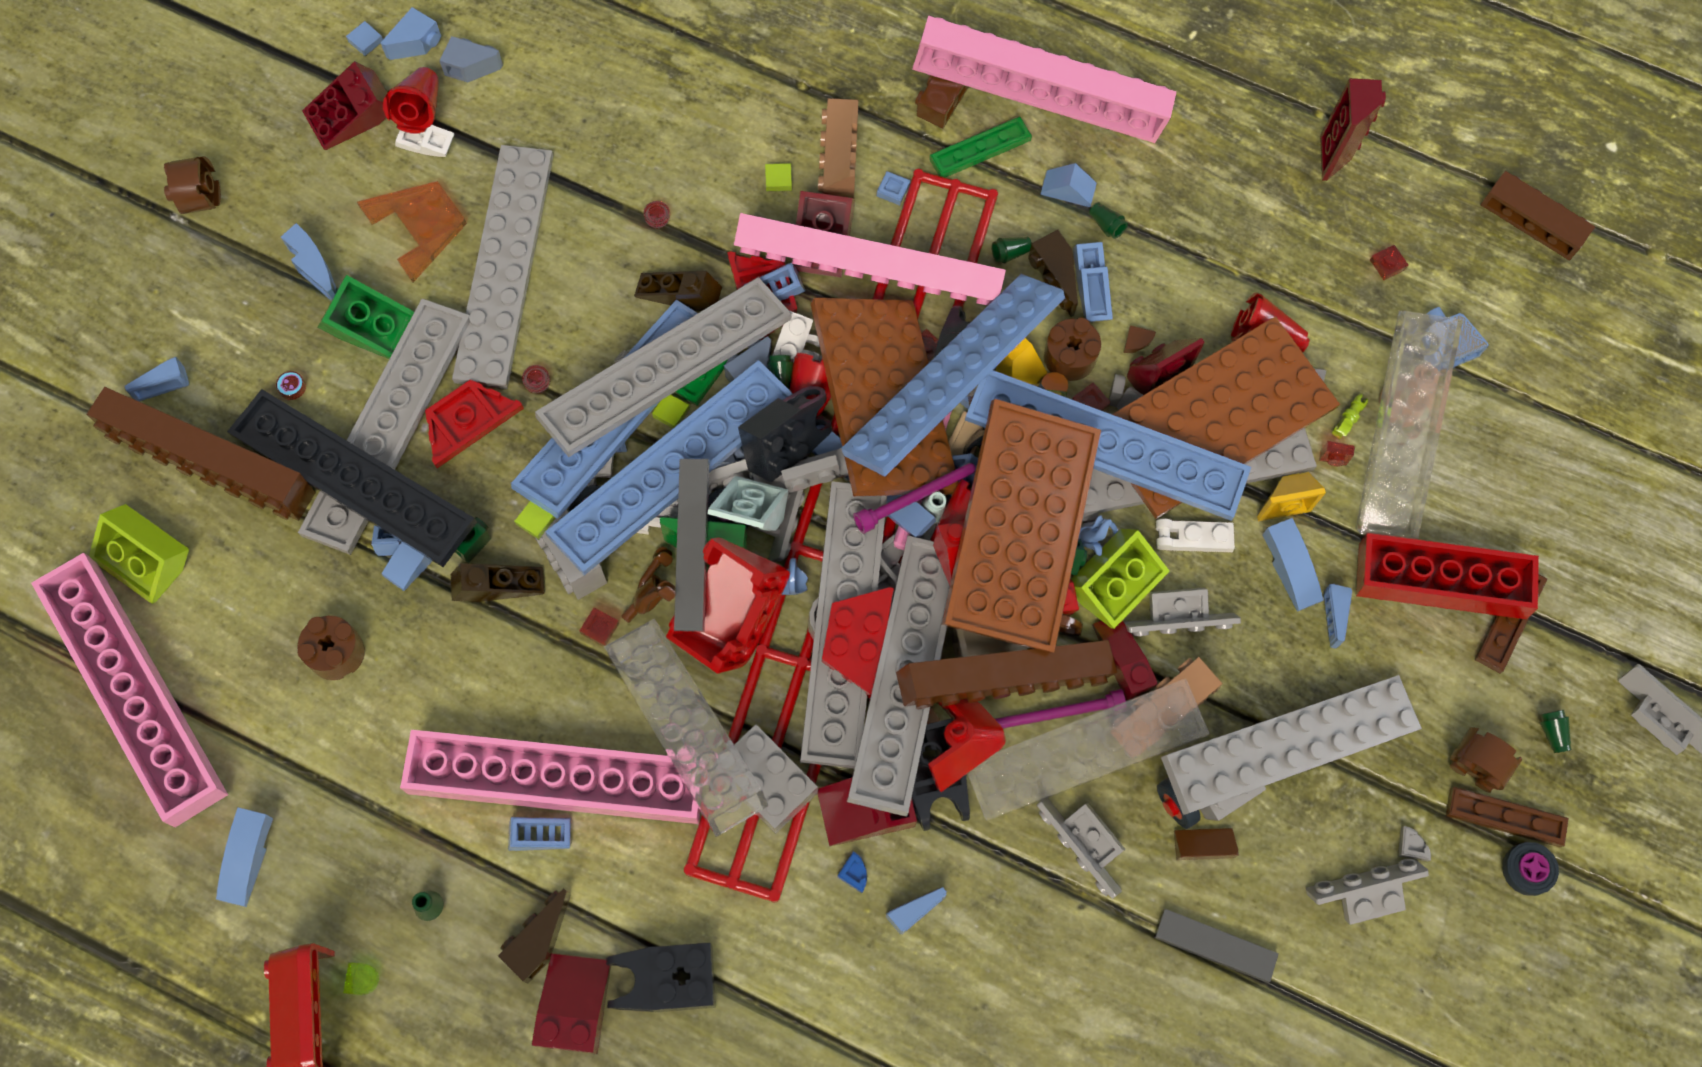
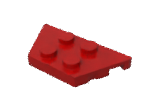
M727 252L736 290L758 277L760 278L785 266V262L764 260L762 257L757 256L747 258L737 256L736 252ZM785 277L788 285H790L789 277ZM777 281L776 284L778 289H782L783 287L781 282ZM767 283L766 286H767V287L771 290V292L773 293L770 284ZM794 295L781 300V303L789 311L797 313ZM771 333L767 334L766 336L762 337V338L759 339V340H763L764 338H766L767 336H769Z
M470 379L426 409L429 441L433 454L432 462L438 469L524 409L522 403L516 399L515 401L508 399L493 389H486L482 384Z
M891 587L837 601L831 605L821 662L832 670L838 671L844 679L850 683L853 682L864 690L869 697H871L888 625L894 589Z

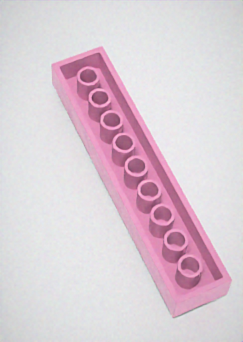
M931 16L927 18L912 68L915 71L1152 143L1157 141L1170 120L1176 91L1170 90L1165 86H1156L1139 78H1130L1116 71H1107L1090 63H1081L1067 56L1055 55L1045 52L1041 48H1032L1014 40L996 37L992 33H983L966 25H957L947 22L943 18Z
M740 213L734 242L735 246L741 247V253L760 256V251L766 252V258L785 262L786 257L793 258L792 264L810 268L812 263L819 264L818 269L837 273L838 268L845 269L844 275L862 279L863 274L872 275L871 281L885 284L889 283V279L898 281L897 286L913 290L915 285L924 286L923 292L940 295L941 290L951 292L950 298L966 301L967 296L977 298L976 303L987 306L1001 294L1006 270L743 213Z
M82 553L31 583L161 820L173 827H177L226 797L228 793L99 565L88 555Z
M411 730L400 788L409 795L699 824L706 764L704 759Z

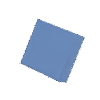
M365 21L346 36L348 42L364 56L381 44L383 40L382 36Z
M887 171L877 190L876 196L900 206L908 191L911 180Z

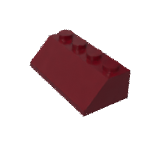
M1349 78L1320 135L1322 181L1329 180L1352 160L1357 150H1360L1364 136L1368 135L1371 123L1376 121L1380 107H1384L1386 92L1382 91V80Z

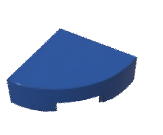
M853 851L837 878L863 893L867 882V872L862 859Z

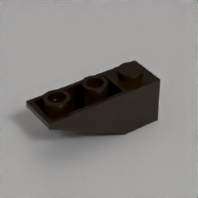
M1056 230L1031 243L1028 259L1031 266L1039 270L1043 276L1044 283L1064 291L1065 299L1059 306L1072 317L1078 305L1073 251L1060 231Z
M707 271L641 273L634 296L639 299L670 306L675 300H678L694 311H703L719 301L722 286Z
M460 563L450 574L452 601L483 602L544 594L543 567Z
M564 888L560 892L554 891L544 902L546 907L539 914L533 913L523 923L524 929L517 937L514 935L509 937L500 948L502 952L498 957L527 984L550 962L551 953H553L571 896Z

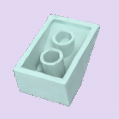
M735 476L708 508V514L732 520L735 523L755 526L762 530L776 531L784 520L788 489Z

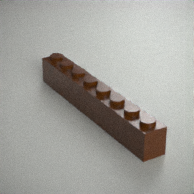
M1105 640L1055 646L1054 653L1039 649H1028L908 663L896 672L904 707L915 705L916 709H925L937 702H942V706H949L960 702V699H968V702L972 703L985 699V696L993 695V699H1001L1015 692H1018L1019 696H1025L1036 692L1035 690L1042 689L1043 693H1049L1060 689L1061 686H1067L1068 690L1084 686V683H1091L1092 687L1108 683L1107 678L1116 674L1117 670L1109 641Z

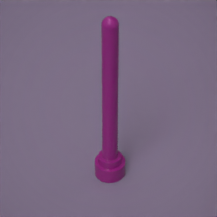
M968 463L875 510L864 508L853 514L855 524L859 531L865 534L875 528L878 520L973 474L976 467L973 463Z
M1117 689L1109 691V694H1106L1101 699L995 718V720L1004 729L1105 709L1108 712L1120 713L1126 711V700L1123 690Z

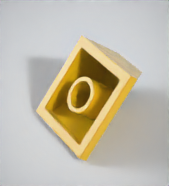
M1026 338L996 368V372L1029 384H1038L1048 374L1033 345Z
M1309 472L1282 476L1257 515L1258 522L1311 512L1326 494L1325 488Z

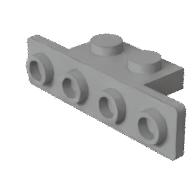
M840 448L799 461L793 467L782 470V475L771 483L755 474L753 478L757 482L788 489V493L847 476L848 470L844 454Z
M803 490L788 493L784 520L776 531H766L750 526L775 537L768 559L777 563L785 559L790 552L791 544L789 540L791 533H793L798 523L796 514L804 501L805 493Z
M1204 587L1149 592L1151 620L1124 622L1127 631L1132 633L1133 636L1149 635V631L1160 630L1162 634L1176 633L1177 629L1188 628V631H1203L1205 626H1215L1217 629H1230L1233 627V624L1241 623V617L1235 613L1209 615L1208 589Z
M1640 664L1635 665L1619 679V683L1640 700L1631 716L1642 727L1651 732L1665 747L1669 748L1676 755L1684 751L1688 744H1691L1702 754V718Z
M1048 798L1041 800L1037 804L1040 809L1039 815L1048 825L1052 824L1059 832L1057 836L1060 842L1066 848L1071 847L1078 856L1076 860L1080 867L1086 872L1090 871L1095 877L1097 888L1105 896L1109 895L1112 899L1115 898L1122 890L1104 867L1125 850L1123 845L1089 803L1084 804L1065 820Z
M1404 859L1398 864L1387 867H1374L1371 871L1361 874L1352 873L1338 880L1317 882L1314 886L1307 887L1306 893L1318 905L1342 899L1345 920L1351 925L1406 910L1402 883L1427 877L1429 874L1428 869L1417 860Z

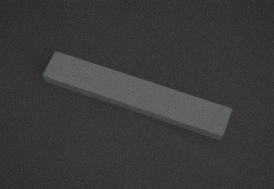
M680 459L674 631L705 632L707 563L704 561L703 549L707 544L709 459Z

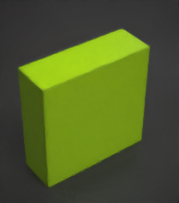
M791 163L765 164L766 191H792Z
M670 394L659 402L652 416L669 427L675 428L681 423L690 406Z
M530 501L514 522L539 540L555 520V517Z

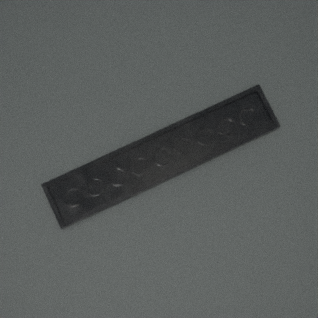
M263 389L259 391L227 431L232 437L267 459L299 472L309 485L441 567L446 565L477 523L474 517Z

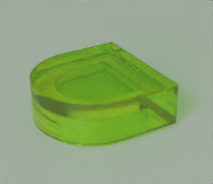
M348 962L343 993L351 995L370 994L378 985V972L371 965Z

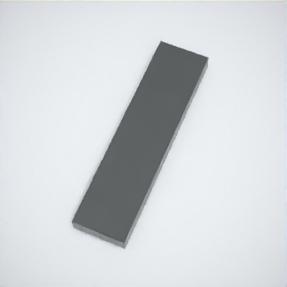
M1164 909L1154 936L1155 939L1266 983L1271 981L1279 953L1167 909Z

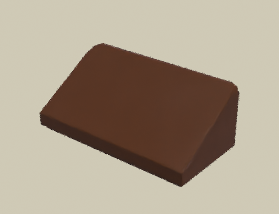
M1233 828L1174 830L1176 860L1225 859L1239 856Z

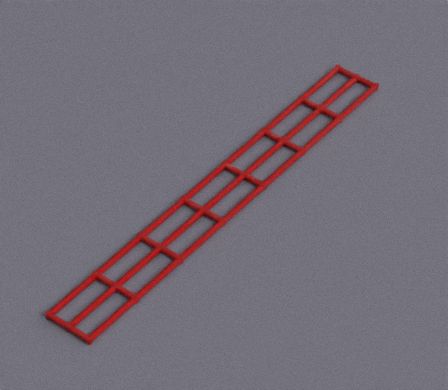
M915 169L890 245L901 246L921 182L949 189L929 249L930 254L939 255L959 192L986 200L967 262L977 264L997 201L998 191L995 189L988 190L960 182L958 179L952 180L923 172L921 169ZM878 282L872 299L883 300L888 284ZM919 285L913 299L917 319L926 296V292H923L924 286ZM955 299L953 307L962 306L963 310L965 301ZM834 413L831 422L832 432L838 436L839 430ZM823 483L810 486L791 543L790 552L784 565L785 569H789L791 558H796L797 564L799 555L823 561V550L803 545ZM888 516L884 524L882 544L893 536L896 523ZM781 595L760 638L721 757L739 741L765 658L795 667L772 741L780 749L782 748L806 670L810 671L811 668L810 657L813 650V639L808 629L799 656L769 648L786 595ZM810 763L806 775L816 784L821 765ZM716 773L686 865L684 866V873L688 877L697 878L730 890L777 903L783 891L810 801L792 819L771 889L740 879L759 820L758 815L751 808L729 875L698 866L725 783Z

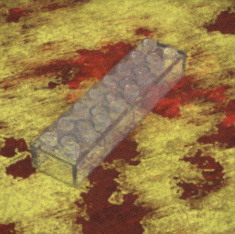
M1398 311L1355 527L1361 534L1373 533L1418 539L1463 319Z
M655 618L604 646L613 666L715 837L769 806L758 782Z
M1185 678L1000 750L971 770L968 776L985 820L990 821L1205 738L1209 735V731Z

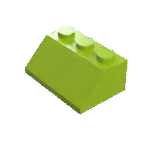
M127 504L100 514L89 557L105 571L153 604L157 602L183 571L189 549Z
M1121 528L1102 547V555L1095 554L1071 580L1074 582L1077 601L1106 625L1114 629L1170 570L1139 530Z

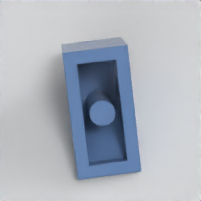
M412 7L381 41V45L386 58L389 60L425 55L432 47L438 44L441 34L436 21Z

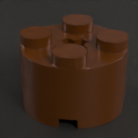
M193 157L164 164L168 183L164 187V193L168 201L174 202L180 214L215 209V206L220 205L221 189L219 180H213L211 172L216 171L207 157Z
M1085 318L1066 319L1057 323L1050 330L1044 350V362L1050 372L1064 375L1068 381H1077L1087 377L1096 365L1101 351V338L1098 331Z
M337 616L311 618L298 639L297 653L300 659L315 674L326 680L343 679L349 673L355 672L364 659L365 647L360 635L346 620Z
M1470 727L1450 756L1452 760L1450 768L1462 776H1465L1466 773L1476 779L1475 785L1488 793H1491L1493 789L1503 790L1522 762V757L1515 758L1516 750L1497 736L1489 732L1482 736L1477 734L1479 728Z

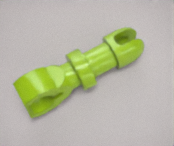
M1359 394L1354 398L1351 407L1343 412V418L1333 429L1332 434L1339 440L1343 435L1346 437L1353 423H1356L1360 418V411L1366 407L1368 398L1361 402L1363 394Z

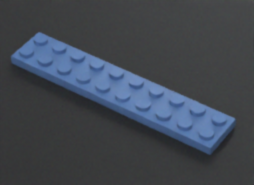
M1020 274L841 448L844 456L885 477L1065 299L1064 291Z
M675 300L625 357L698 313ZM659 402L570 457L551 438L512 481L511 489L558 519Z
M758 360L545 531L546 536L585 576L678 499L680 459H709L710 473L742 446L738 430L741 424L777 398L783 400L793 393Z
M994 370L978 384L965 421L985 428L991 401L998 399L1100 429L1101 434L1093 469L1232 521L1251 470L1250 466Z

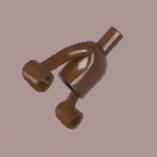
M659 547L655 551L652 563L641 577L633 603L621 615L626 622L630 623L638 613L642 615L650 612L662 599L670 602L676 596L675 586L672 583L653 575L660 564L668 567L673 562L672 552L666 547Z

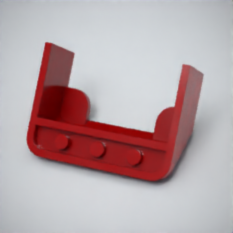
M960 699V702L949 706H942V702H937L953 718V721L947 725L944 732L945 739L951 748L928 764L937 789L940 792L994 755L1005 745L1006 737L1002 726L978 701L969 703L968 699Z
M315 943L303 944L271 953L269 960H265L264 975L266 979H269L271 1056L267 1058V1067H323L319 959L335 957L334 950Z

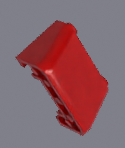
M718 537L711 538L703 549L704 561L710 565L706 573L705 632L674 631L673 616L669 623L670 629L666 635L667 639L717 674L741 668L750 660L790 577V572L781 565Z

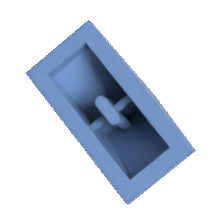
M1074 163L1047 170L1040 195L1091 207L1097 183Z

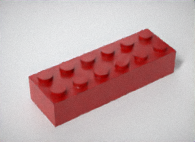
M1366 533L1358 547L1356 596L1528 619L1538 609L1539 556Z

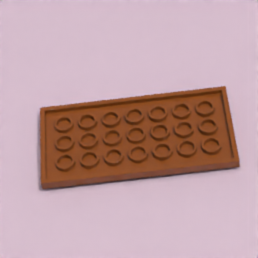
M813 298L811 302L842 447L928 364L913 300ZM943 420L885 477L845 457L853 496L905 495L955 470ZM957 481L937 492L953 494L959 482Z
M1275 316L1112 415L1242 464H1247L1335 410L1340 403ZM1132 484L1155 519L1183 503Z
M998 399L991 401L941 625L1054 653L1101 434L1100 429Z

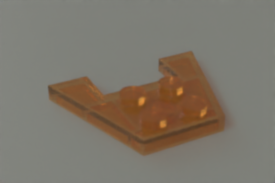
M438 181L357 202L371 225L395 212L418 244V247L397 259L412 283L415 282L467 224L465 218Z

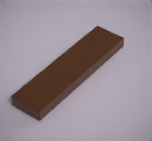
M1538 574V598L1547 582V578ZM1495 616L1475 657V661L1499 674L1504 672L1528 619Z
M1457 787L1450 788L1446 811L1447 817L1560 848L1565 846L1569 818Z

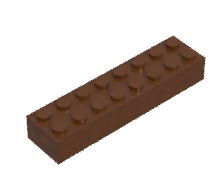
M105 386L86 414L95 422L93 427L105 433L104 437L117 445H120L121 442L128 444L130 450L142 456L146 452L152 455L153 460L164 466H167L169 463L177 466L176 470L186 476L191 477L192 474L201 477L200 480L213 488L216 485L225 488L224 491L235 498H240L242 495L249 499V503L260 509H264L265 506L273 509L272 512L282 519L288 520L291 517L299 521L315 495V491L299 472Z

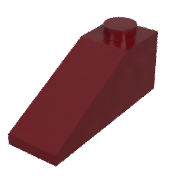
M1123 620L1114 629L1110 628L1103 621L1093 623L1092 626L1098 640L1109 641L1117 670L1114 676L1120 689L1123 690L1126 702L1153 692L1158 682L1146 656L1132 634L1127 631Z

